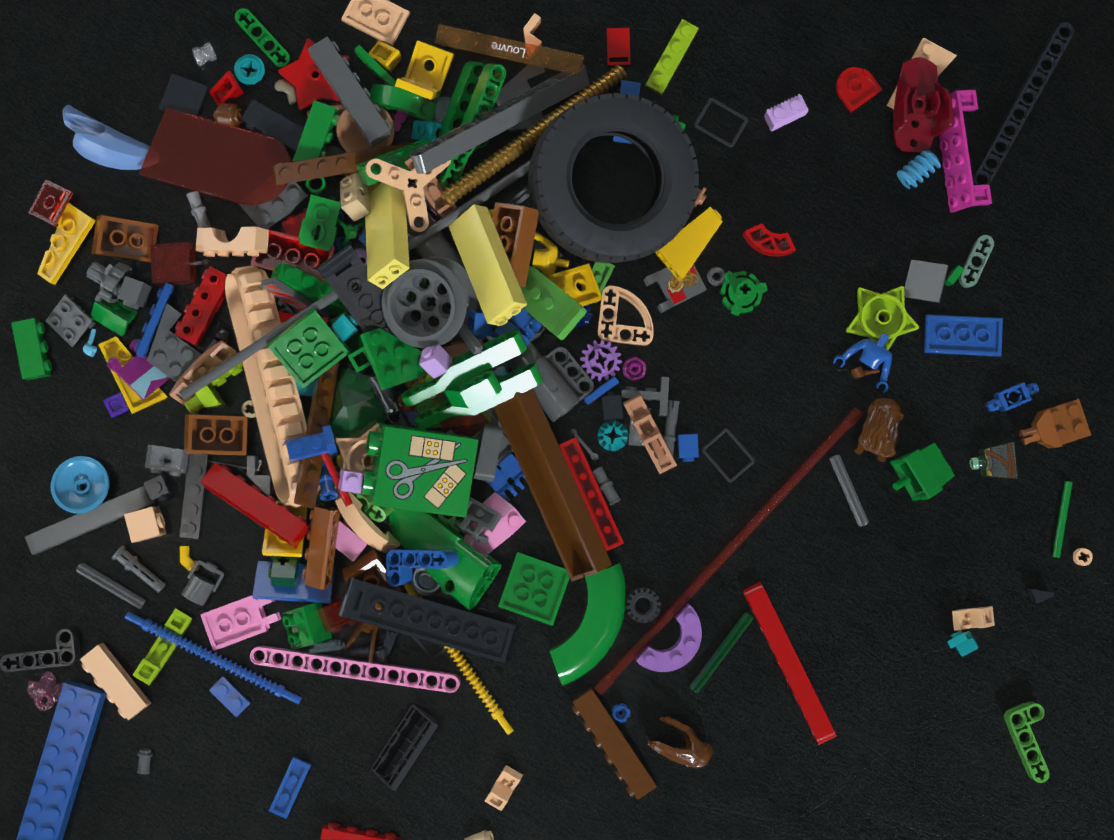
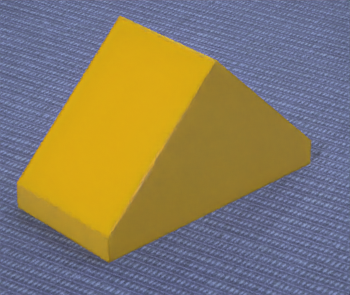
M380 40L368 53L389 73L402 60L401 54L397 49Z

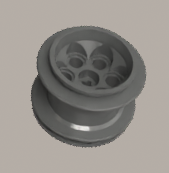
M438 256L409 261L410 268L383 289L382 311L388 327L401 341L417 348H427L436 344L441 346L460 338L461 336L458 334V331L463 323L467 325L468 310H479L480 306L465 267L456 261ZM425 278H427L430 283L428 288L424 285ZM442 284L447 289V293L442 291ZM412 291L416 294L415 301L411 298ZM435 297L436 300H435V304L433 305V304H432V301H433L432 298ZM447 303L451 304V312L446 308ZM417 310L421 313L420 320L415 315ZM434 316L439 319L438 326L433 322Z

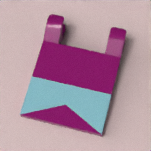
M134 339L129 346L135 353L137 352L135 346L138 339ZM148 352L145 359L135 356L123 367L116 357H111L107 362L108 368L117 373L142 400L146 399L170 379L147 361Z

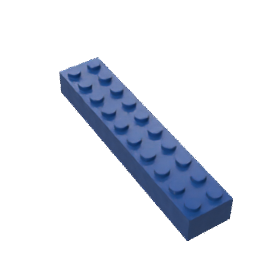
M71 680L63 684L16 840H63L107 694L105 690Z

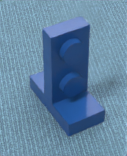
M330 425L324 426L322 433L286 441L291 462L330 453L331 457L339 456L335 436Z

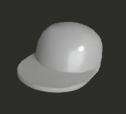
M416 568L411 581L414 591L423 596L435 593L440 585L424 568Z

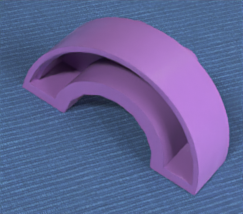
M689 604L675 616L681 630L676 644L665 650L654 649L648 645L635 658L640 665L657 672H669L683 667L695 656L701 643L702 629L697 613Z

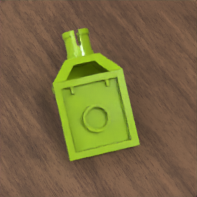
M241 362L196 392L193 398L184 403L188 411L194 415L202 408L225 407V402L214 386L219 387L227 381L226 378L231 374L233 376L239 374L243 370V363Z

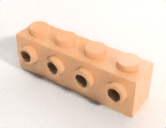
M104 643L97 645L80 659L83 669L93 675L95 684L105 690L107 699L111 703L116 704L119 708L118 712L123 718L130 720L151 704Z

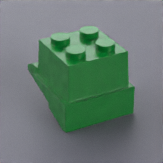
M935 443L890 461L900 480L893 484V488L899 490L905 486L913 501L932 498L942 491V486L955 476Z

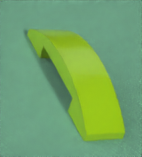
M175 608L164 629L167 628V631L172 630V633H177V636H183L192 618ZM160 635L133 674V676L148 685L153 682L176 648V643L173 642L171 644L170 640L165 641L166 638L163 637L161 639Z

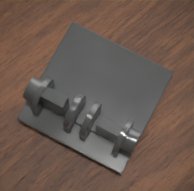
M65 294L46 319V322L71 347H74L87 328H92L95 323L93 318L85 314V310H81L82 307L78 306L73 298H69Z

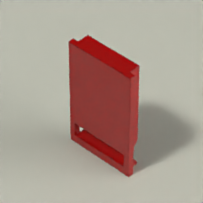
M607 28V62L609 66L630 65L629 28ZM609 58H628V62H609Z

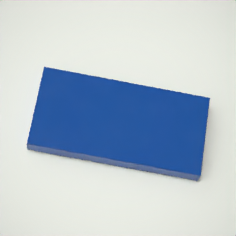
M926 314L924 353L1000 357L1002 355L1003 318Z
M258 561L252 594L253 599L331 603L335 574L334 565L331 585L322 590L304 584L305 579H302V573L307 564H299L296 587L273 586L271 578H268V570L270 566L272 567L273 562Z

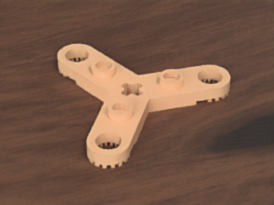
M372 159L367 162L365 171L368 177L403 191L409 226L415 232H422L429 225L423 187L450 164L451 160L427 173L417 174L415 167L411 171H407L385 161ZM373 163L380 166L381 170L377 175L373 174L370 170ZM408 179L416 180L414 183L415 188L407 186L409 184ZM417 216L421 217L424 221L420 228L414 225V219Z

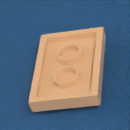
M351 0L341 20L393 47L410 12L388 0Z

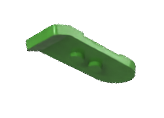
M529 266L526 287L520 286L527 303L524 309L556 337L563 340L587 311L540 271Z

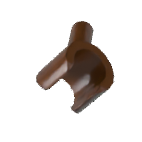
M859 366L852 369L851 372L854 378L858 379L868 374L879 373L880 370L877 368L876 370L863 371L862 367Z

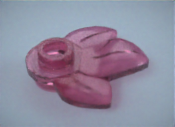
M47 672L41 677L39 682L29 681L27 691L29 696L34 699L35 706L39 710L45 711L50 709L54 702L59 700L63 684H57L55 676L51 672ZM43 697L48 699L47 704L42 702Z

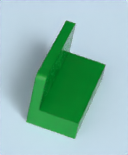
M104 299L101 302L95 301L91 313V318L120 336L125 334L127 325L137 316L136 310L123 305L120 300H117L115 303H109Z

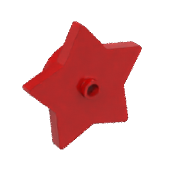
M307 39L299 60L278 70L279 74L296 88L300 111H304L312 106L314 101L340 102L309 55L308 48L315 44L310 39ZM344 56V57L347 59V61L349 62V61H350L349 56ZM319 73L317 78H313V75Z

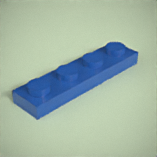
M165 283V286L160 287L157 297L159 300L157 305L153 304L149 313L152 317L149 322H145L142 329L144 336L142 340L138 339L135 346L138 357L143 359L146 357L165 306L168 304L174 290L171 284Z

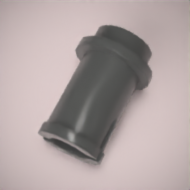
M142 748L137 753V756H139L137 773L149 774L150 760L153 753H151V749Z

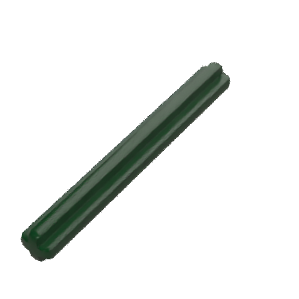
M745 612L691 683L689 688L693 692L699 693L752 622L753 616Z

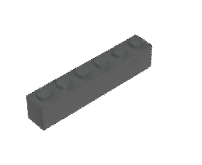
M326 37L309 47L310 57L370 147L373 148L391 137L390 129L392 127L386 118L382 119L380 108L376 103L372 104L369 99L371 96L368 90L360 86L359 77L348 68L350 64L344 56L341 58L338 53L340 50L335 41L331 42Z

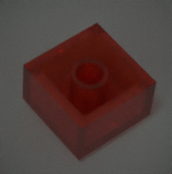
M180 242L150 245L152 283L158 286H163L165 283L171 285L196 283L195 246L193 244Z

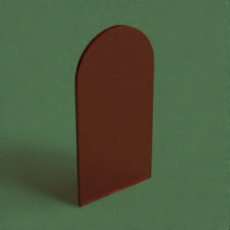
M166 108L139 174L240 204L258 205L273 200L286 188L288 183L275 184L272 165L291 162L283 145L271 137Z

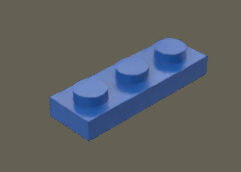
M295 756L293 757L271 804L270 812L287 819L312 764Z

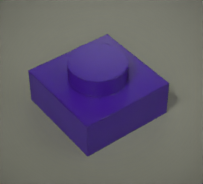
M122 392L103 400L111 418H115L130 410Z

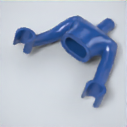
M882 333L877 343L864 339L852 345L842 355L835 356L833 363L837 359H842L841 368L845 365V360L863 349L859 360L876 370L884 362L881 378L877 382L876 388L880 384H885L886 387L883 392H886L888 390L887 378L891 367L892 353L883 346L890 336Z

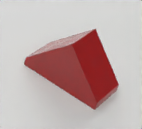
M227 71L209 91L217 106L221 103H230L245 94L231 71Z

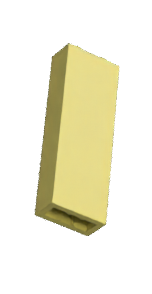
M381 183L369 193L370 214L365 216L368 281L383 289L410 267L407 218L403 191Z
M474 204L449 225V229L487 324L502 326L512 316L520 313L527 303L488 208Z

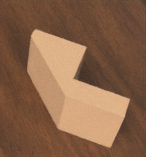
M535 13L523 28L527 58L530 62L542 47V41L532 35L541 23V17Z
M993 606L952 611L954 630L995 626Z
M506 765L485 802L502 811L523 775Z

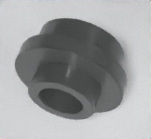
M713 267L707 273V280L710 284L719 286L724 283L725 279L723 276L726 273L721 267ZM714 273H718L720 275V278L718 280H715L713 278Z

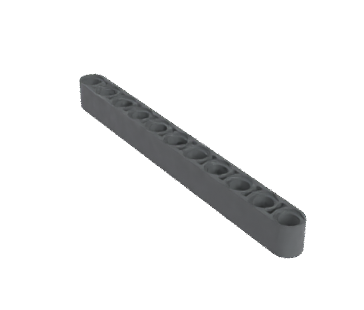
M575 65L493 108L492 111L482 114L481 117L483 118L476 117L475 121H469L410 153V157L416 173H427L590 85L585 65Z

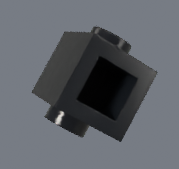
M156 473L148 477L149 481L144 482L151 501L158 500V502H162L169 498L168 495L174 493L167 475Z

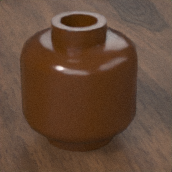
M221 103L214 111V120L221 128H237L243 122L241 118L244 113L235 103Z

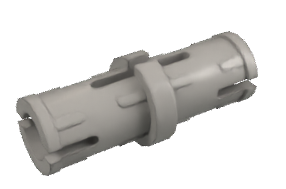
M199 192L188 193L187 197L192 208L191 213L196 219L198 228H211L206 215L207 210L203 206Z

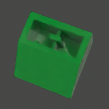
M312 603L281 613L288 635V642L292 650L332 638L322 603Z

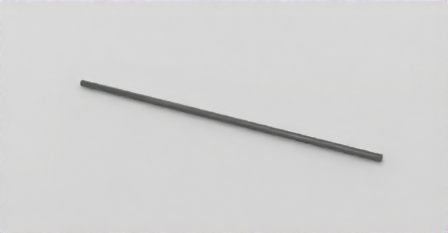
M531 160L462 204L426 230L409 239L408 251H411L453 223L472 205L482 204L529 173ZM353 283L351 288H355L357 283ZM332 290L179 391L180 395L184 400L266 347L271 340L314 308L318 312L337 300L338 297Z

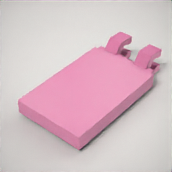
M251 595L201 614L213 651L268 631L271 623L282 619L280 612L266 616L263 605L275 600L253 599Z

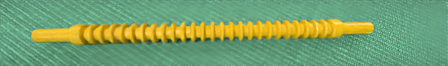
M411 583L403 585L408 592L407 594L422 598V595L419 596L414 591ZM444 646V648L448 649L447 653H451L450 657L454 658L453 662H457L456 666H460V671L464 672L463 676H467L466 680H470L469 684L473 685L472 689H476V694L479 693V698L483 699L482 703L485 702V707H489L488 712H492L491 716L493 719H497L507 735L512 733L514 730L503 716V710L501 708L498 709V704L494 703L495 699L492 700V695H488L489 691L485 690L486 686H482V681L479 682V677L475 676L476 672H472L473 668L469 667L470 663L465 662L467 659H463V654L459 653L460 650Z

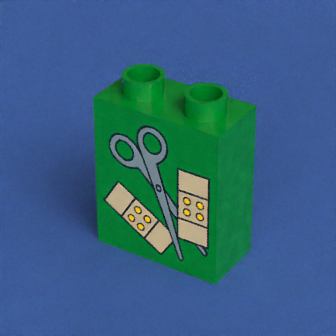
M379 423L378 432L369 431L367 436L366 455H373L374 458L372 470H363L362 472L364 476L360 494L368 495L367 501L373 506L466 518L478 439L468 435Z

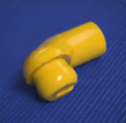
M180 546V563L188 571H191L196 560L193 561L190 558L189 546ZM200 564L197 565L195 571L200 568Z

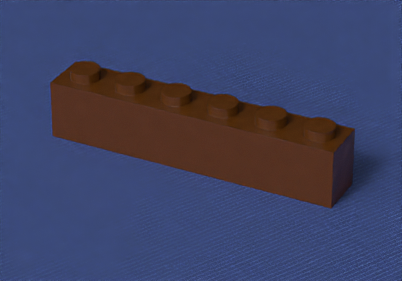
M592 687L572 700L574 704L571 706L577 716L581 714L585 720L582 722L588 732H593L595 738H593L599 749L603 747L606 752L604 757L610 765L612 763L617 768L615 773L620 781L624 779L628 786L625 788L630 796L633 797L635 795L638 800L657 787L656 783Z

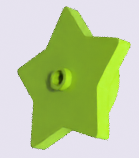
M904 286L883 294L864 288L857 289L859 312L847 327V333L868 337L876 343L882 333H885L890 337L883 347L889 350L897 336L919 329V326L905 310ZM879 315H882L884 317L883 322L879 320Z

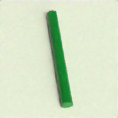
M1064 482L1052 557L1060 558L1073 482Z

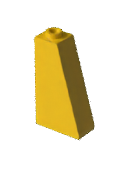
M711 207L684 227L667 245L655 252L679 282L688 273L723 222L721 215L717 210H713Z

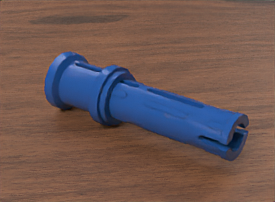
M323 461L319 480L321 488L320 499L329 501L337 498L338 493L335 491L334 482Z

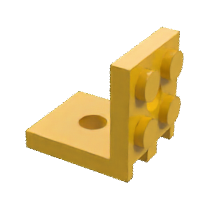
M418 40L406 76L398 78L395 86L430 100L439 98L454 54ZM427 60L434 62V69L432 71H428L425 68Z
M590 264L555 273L548 277L549 280L582 306L603 299ZM577 283L582 286V291L578 290Z

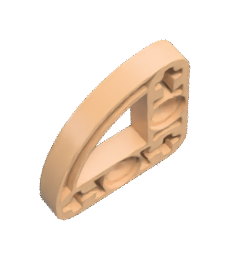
M616 286L605 287L602 292L603 299L600 306L599 338L606 342L642 346L650 344L653 339V323L643 302L626 289ZM609 290H613V294H616V297H612L611 304L615 303V307L603 305L604 302L608 303V296H605V293H608ZM619 297L626 299L636 307L643 319L645 328L616 325ZM607 308L612 309L614 312V316L611 319H606L603 316V311ZM602 321L607 323L613 322V325L609 324V331L612 332V335H608V338H605L604 334L601 333V331L605 330V324H601ZM623 329H627L631 333V337L628 340H623L620 337V332ZM633 330H637L636 334L642 335L645 331L650 338L643 342L642 338L636 337V341H632L634 337Z

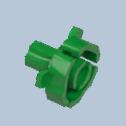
M728 271L723 276L725 282L721 286L720 294L724 296L726 286L730 284L728 296L734 305L728 302L726 296L721 302L727 309L731 310V314L739 316V314L749 313L753 310V306L756 307L760 304L762 293L767 291L766 283H760L754 274L744 278L746 276L745 271L736 273ZM743 288V289H745L747 292H746L745 294H743V291L740 290V289ZM756 298V301L754 302L753 306H750L748 308H742V306H746L752 303L753 300Z

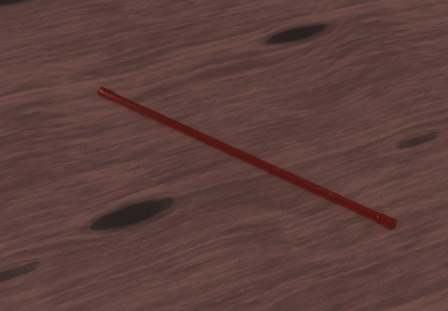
M854 407L829 437L609 673L604 675L593 687L599 694H604L625 668L844 433L863 416V413L858 408Z

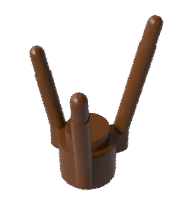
M359 622L345 645L344 651L356 640L361 631L370 633L372 630L368 660L369 663H372L376 634L379 627Z

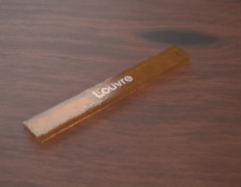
M440 24L434 42L442 46L579 76L584 61L583 55Z

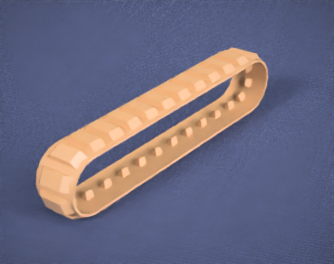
M255 266L235 268L231 274L227 275L225 280V294L239 351L281 325L274 295L260 287L262 280L269 279L263 269H258ZM266 346L242 363L276 496L283 505L296 508L301 506L294 504L301 460L290 461L286 441L305 437L307 425L295 379L269 347ZM320 485L318 486L317 497L320 494Z

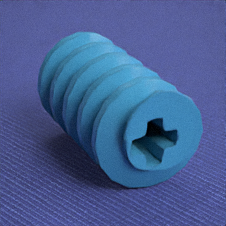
M930 150L922 151L920 156L917 155L914 160H911L909 166L905 165L903 170H899L897 176L906 188L910 189V185L916 188L918 186L916 180L922 183V175L928 178L929 174L927 171L929 170L931 173H934L935 169L933 166L940 168L941 165L937 157Z

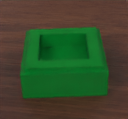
M960 265L956 266L946 277L944 284L947 286L953 285L964 272V269Z

